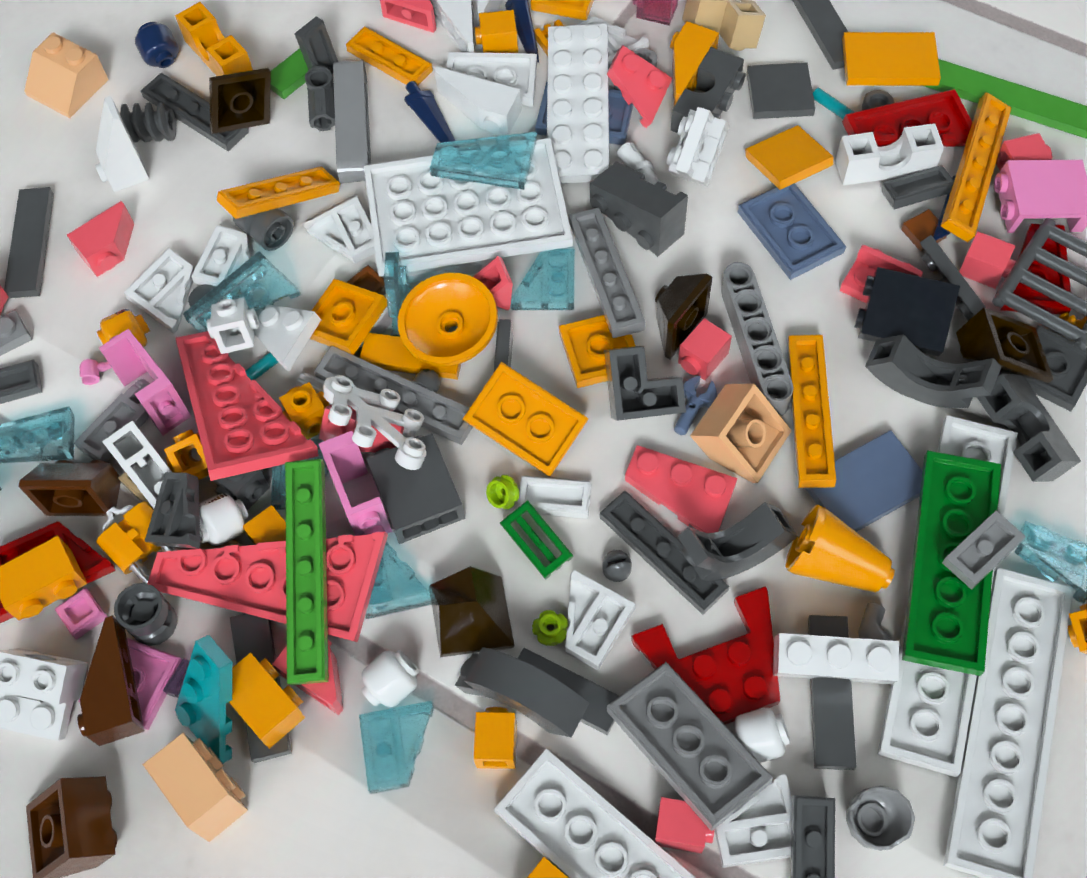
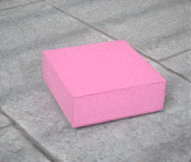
M86 587L55 608V611L76 640L99 625L107 617L97 600Z

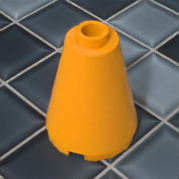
M816 504L804 518L801 525L805 527L800 536L793 540L785 563V567L788 568L787 571L795 575L875 593L881 588L886 589L895 574V569L891 568L892 560L827 508Z

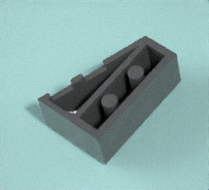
M616 161L590 183V203L593 208L599 207L601 213L610 218L619 230L626 231L636 239L643 249L650 250L658 257L684 235L688 195L683 192H679L677 195L666 191V184L658 181L653 185L644 180V174Z

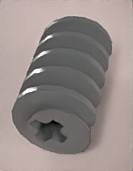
M163 102L157 104V111L153 110L151 103H146L145 112H142L139 103L133 105L132 112H130L127 104L121 105V118L134 143L139 142L140 139L143 142H150L152 138L156 142L162 141L164 138L167 141L175 139V114L171 108L169 111H166Z

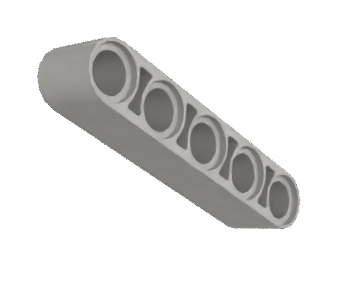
M363 59L334 62L336 164L339 182L342 184L366 181L364 166L371 165L365 63Z
M734 262L728 265L724 271L721 289L722 298L750 383H754L777 413L783 416L789 408L794 390L793 383L754 271L745 263ZM751 337H757V338H760L761 340H755V339H752ZM761 365L769 366L771 369L762 368ZM770 394H777L782 398H774Z

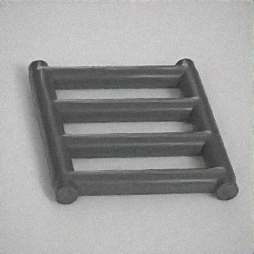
M1046 218L996 292L992 302L997 307L1006 305L1075 341L1074 346L1077 349L1085 350L1087 348V321L1083 328L1080 329L1013 293L1020 282L1087 317L1086 300L1027 271L1035 260L1087 287V271L1042 249L1049 238L1087 258V242L1056 227L1053 219Z

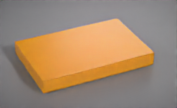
M844 32L842 45L846 85H939L941 76L935 32Z
M503 362L499 364L463 417V421L548 477H551L589 419Z

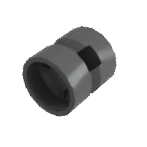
M278 208L238 219L233 217V222L236 226L247 233V235H250L256 243L267 251H273L283 246L288 241L294 228L292 218Z
M146 583L133 584L125 588L118 595L114 604V615L117 622L142 644L148 646L159 645L167 641L176 629L177 614L174 608L152 585Z

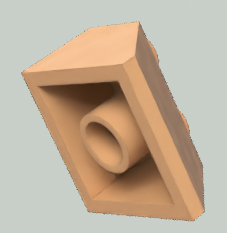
M53 32L32 53L24 92L34 100L71 118L109 79L97 54Z
M754 383L725 384L690 436L709 459L752 483H758L792 430Z

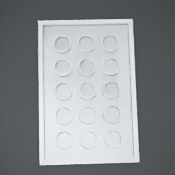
M551 138L364 166L379 277L495 259L497 256L502 258L573 247L572 234Z

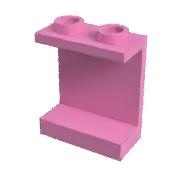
M1007 160L1000 173L996 175L994 189L996 193H999L1001 202L1000 216L1002 220H1005L1007 233H1014L1023 219L1067 218L1070 232H1083L1087 227V175L1083 160Z
M129 329L112 337L107 343L99 347L124 386L146 372L153 378L154 381L135 393V396L163 436L191 417L171 381Z
M353 431L319 443L318 445L355 536L372 534L374 532H392L380 497L351 507L343 483L368 474L359 446L352 440Z

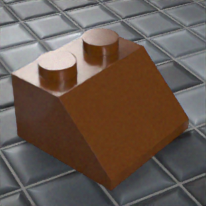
M58 460L55 463H40L20 479L18 487L46 516H108L106 512L113 506L115 508L117 506L121 482L118 479L120 475L108 462L92 460L89 463H73L67 460Z
M106 776L60 778L26 806L33 878H62L96 868L116 854L117 834L112 828L110 813L112 796L110 791L107 790Z

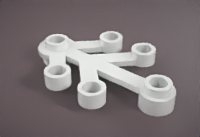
M342 375L329 377L325 380L323 384L324 398L332 404L328 419L333 424L338 426L348 425L353 413L349 407L351 406L356 411V428L352 436L355 444L365 448L371 447L377 435L374 429L376 428L398 448L395 460L400 466L410 470L421 468L427 454L425 444L417 438L404 437L391 424L402 426L409 431H419L424 421L422 413L414 409H406L404 414L393 412L396 410L401 399L400 395L394 390L383 389L380 394L359 389L353 384L351 379ZM367 403L379 405L381 408L368 405Z

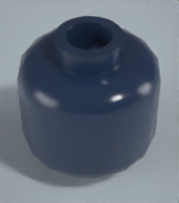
M148 22L139 28L135 37V45L144 62L149 66L166 68L172 65L179 53V45L171 30L166 25L157 22Z

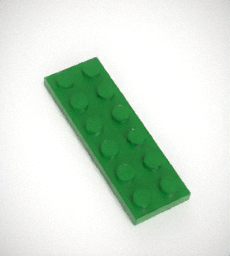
M928 450L924 456L902 653L903 661L981 676L985 672L993 570L971 590L942 562L995 511H998L1001 464Z

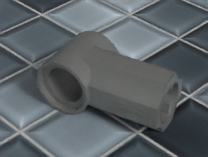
M316 66L309 69L305 74L308 90L309 123L312 128H316L319 131H328L335 126L334 83L331 71L328 68Z

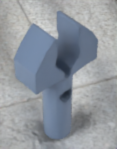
M701 376L685 381L683 386L684 395L687 399L686 413L681 414L674 427V431L677 434L686 435L699 408L704 406L709 408L717 397V391L713 381L710 382L707 392L700 394L698 397L695 390L700 384Z

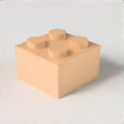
M182 733L142 764L187 828L208 842L212 841L248 811L241 802V799L246 794L232 777L230 778L222 769L223 763L200 738L193 742Z

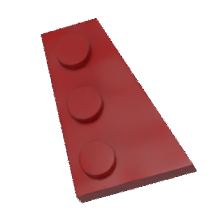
M1042 224L1030 225L1018 259ZM1055 225L1065 231L1064 225ZM1048 238L1042 249L1068 261L1067 247ZM1035 260L1032 262L1027 271L1071 293L1070 279ZM1020 282L1013 292L1015 295L1052 314L1061 315L1071 311L1067 306ZM1006 305L1000 308V311L1018 312Z

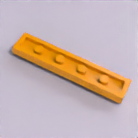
M823 335L788 336L790 377L794 389L792 409L798 488L835 487L836 471Z

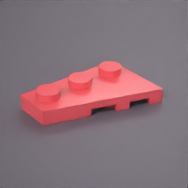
M639 445L636 446L625 474V481L658 505L662 504L678 516L677 519L687 526L691 525L705 533L720 531L737 483V478Z

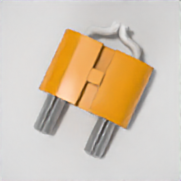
M146 501L136 506L128 505L121 509L113 506L106 512L108 520L104 523L103 533L98 537L96 543L124 574L134 572L143 583L147 584L148 579L139 571L138 567L149 578L151 572L143 564L148 560L147 556L153 551L156 553L161 548L165 552L172 550L168 546H158L145 542L154 511ZM127 512L123 515L124 519L118 524L115 522L110 526L114 519L113 513L123 514ZM171 547L174 551L181 550L179 547Z

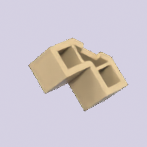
M687 0L682 20L684 23L688 21L719 32V35L729 48L742 51L745 48H757L766 15L753 0H741V2L737 0Z

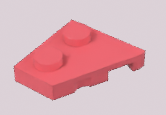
M622 45L617 51L607 75L613 84L620 89L622 97L627 104L633 103L643 117L640 120L641 124L647 128L654 120L672 81V77Z

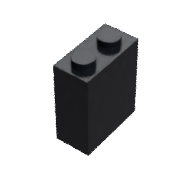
M878 267L874 277L868 275L865 282L863 295L869 297L866 308H859L854 328L860 329L858 338L876 342L877 339L904 334L922 353L940 356L944 352L960 286Z

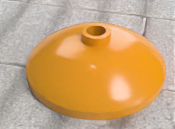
M443 273L432 276L416 285L404 299L398 314L399 335L407 350L414 357L425 363L436 366H451L463 363L479 354L491 341L498 322L496 302L490 290L481 281L472 276L462 273ZM451 327H457L455 331L448 332Z

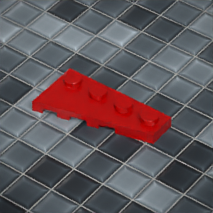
M955 89L846 114L842 121L848 135L873 132L878 147L896 142L901 137L904 127L933 123L936 124L944 147L965 146L972 125V120Z

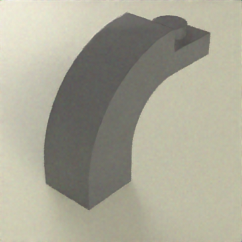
M904 334L877 339L865 365L878 380L892 390L922 403L944 408H969L973 397L991 395L1001 370L1000 364L994 358L961 364L938 361L918 350Z
M764 502L746 518L725 530L705 533L688 527L677 537L684 546L682 549L684 557L693 566L701 580L715 581L732 577L755 567L778 553L799 536L778 507Z
M482 647L479 654L473 653L464 662L460 670V677L455 684L464 693L488 697L512 707L530 718L548 733L571 738L589 705V702L578 693L544 671L518 658Z

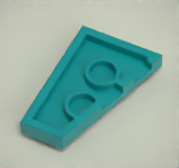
M206 635L195 641L175 712L179 722L183 726L188 727L197 739L200 738L208 748L210 747L219 760L225 763L232 759V747L228 744L226 745V735L232 732V720L226 715V703L232 700L233 662L212 637Z

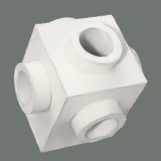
M242 297L234 300L224 299L216 304H212L211 318L207 319V328L210 337L215 339L220 353L225 354L254 347V330L259 328V323L255 310L249 309L245 298Z

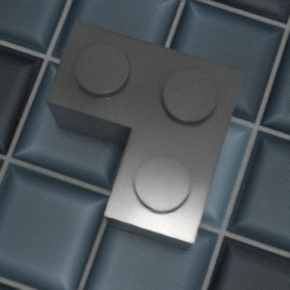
M644 346L604 350L611 418L619 421L686 413L683 378L671 376L648 379Z

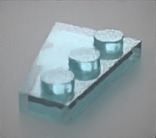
M537 132L437 143L430 165V174L433 177L524 190L537 142Z
M259 251L186 310L183 315L186 321L201 333L208 331L207 319L211 318L212 304H216L224 299L234 300L244 297L248 308L257 311L260 309L264 310L267 304L274 305L273 303L289 296L290 299L296 298L301 293Z
M70 406L0 424V463L74 460L75 415Z

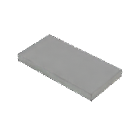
M667 662L607 705L608 714L711 831L772 782L773 777Z

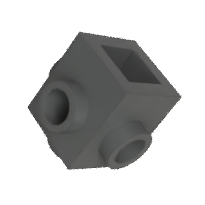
M265 469L214 480L217 485L214 491L217 495L226 493L234 501L240 499L247 511L270 486L262 473Z

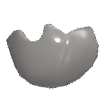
M883 786L870 787L862 790L849 802V807L846 811V822L851 835L865 848L879 851L890 850L909 839L913 831L915 815L911 803L896 789Z

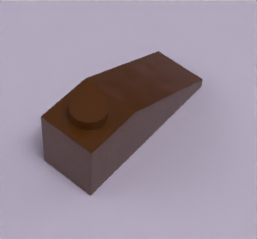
M113 615L105 617L80 697L82 714H79L77 717L81 734L98 746L145 731L126 630L117 622Z

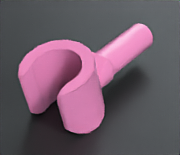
M93 359L83 360L80 364L82 383L85 385L98 383L100 380L99 372L112 368L108 361L98 363V361Z

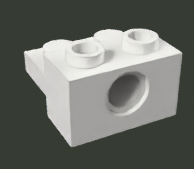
M697 107L696 111L690 109L688 117L684 116L678 128L680 139L677 147H672L667 158L668 171L674 176L708 187L730 128L727 121L714 117L710 110ZM704 143L703 150L700 152L701 146Z
M21 648L0 650V728L57 741L65 739L73 701L79 700L82 694L88 662Z

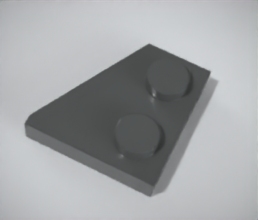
M165 472L145 542L158 546L199 549L201 541L198 477L189 473Z

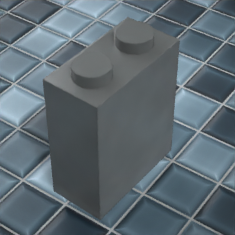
M433 434L413 437L425 444L427 453L421 468L417 470L406 469L396 462L395 454L398 449L397 447L381 449L373 456L366 458L399 544L465 519L462 502Z

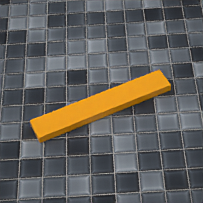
M987 92L979 99L941 222V227L967 243L975 237L1011 112L1010 106Z

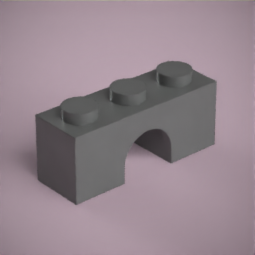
M710 47L698 67L696 89L704 91V93H697L688 89L683 91L672 109L671 131L678 133L682 118L684 116L688 117L690 109L696 111L697 107L710 110L714 117L721 119L722 111L727 112L731 106L734 91H739L743 86L746 73L742 72L744 59Z
M1002 373L997 377L991 395L977 397L994 423H1001L1011 431L1018 432L1017 438L1021 446L1013 453L1033 482L1054 481L1081 462L1023 375Z

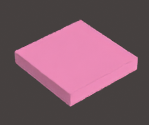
M127 638L144 729L149 730L184 661L180 657Z

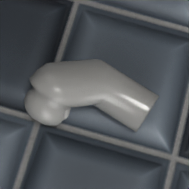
M876 603L867 604L858 631L859 638L891 640L881 627L886 611L883 606Z

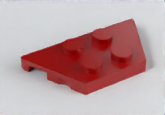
M59 521L0 546L1 566L59 536L71 549L87 584L116 571L109 560L93 550L81 538L75 536ZM0 600V623L14 618V616L4 609Z

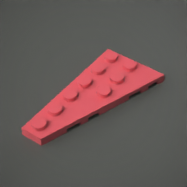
M208 331L175 338L210 481L283 465L285 462L301 461L319 456L317 445L311 439L307 440L301 434V428L294 421L290 422L284 416L282 408L255 380L251 381L246 375L245 369L239 363L235 364L228 353H220L215 339L210 337Z
M385 531L367 535H341L334 538H326L328 635L358 642L388 537V533ZM286 541L264 542L247 546L231 545L214 549L199 548L157 552L147 584L154 586L159 592L287 624Z

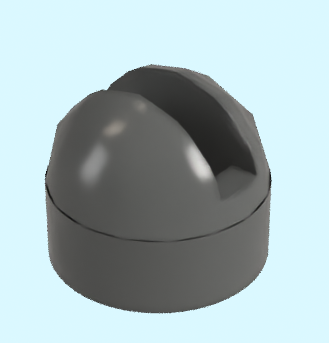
M429 369L421 370L412 380L413 383L436 393L441 385L439 374Z
M613 550L604 557L602 569L605 577L610 581H624L631 573V559L623 551ZM619 560H624V561H625V562H619V563H615V564H613V565L608 566V563H610V562H615V561H619Z

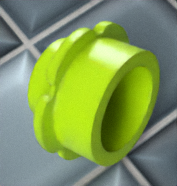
M508 475L496 476L487 486V499L496 508L510 509L514 507L515 501L519 499V488L512 477Z
M546 610L541 612L539 618L533 621L532 632L534 635H537V640L541 644L555 646L566 639V628L569 625L568 620L561 613L556 614L554 610ZM553 625L554 629L550 631L547 629V626Z

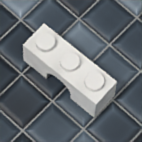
M935 123L904 127L901 137L896 142L882 147L877 146L873 132L841 136L835 162L843 185L893 179L937 167L944 146Z
M779 633L774 637L773 676L809 679L828 677L850 679L851 682L895 683L899 681V641Z

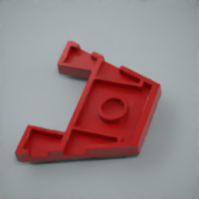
M766 586L737 596L734 599L735 607L748 634L680 659L675 654L663 624L631 635V641L634 647L641 651L651 662L654 670L667 662L724 725L734 722L736 717L741 714L779 705L778 676H773L774 640L769 596Z

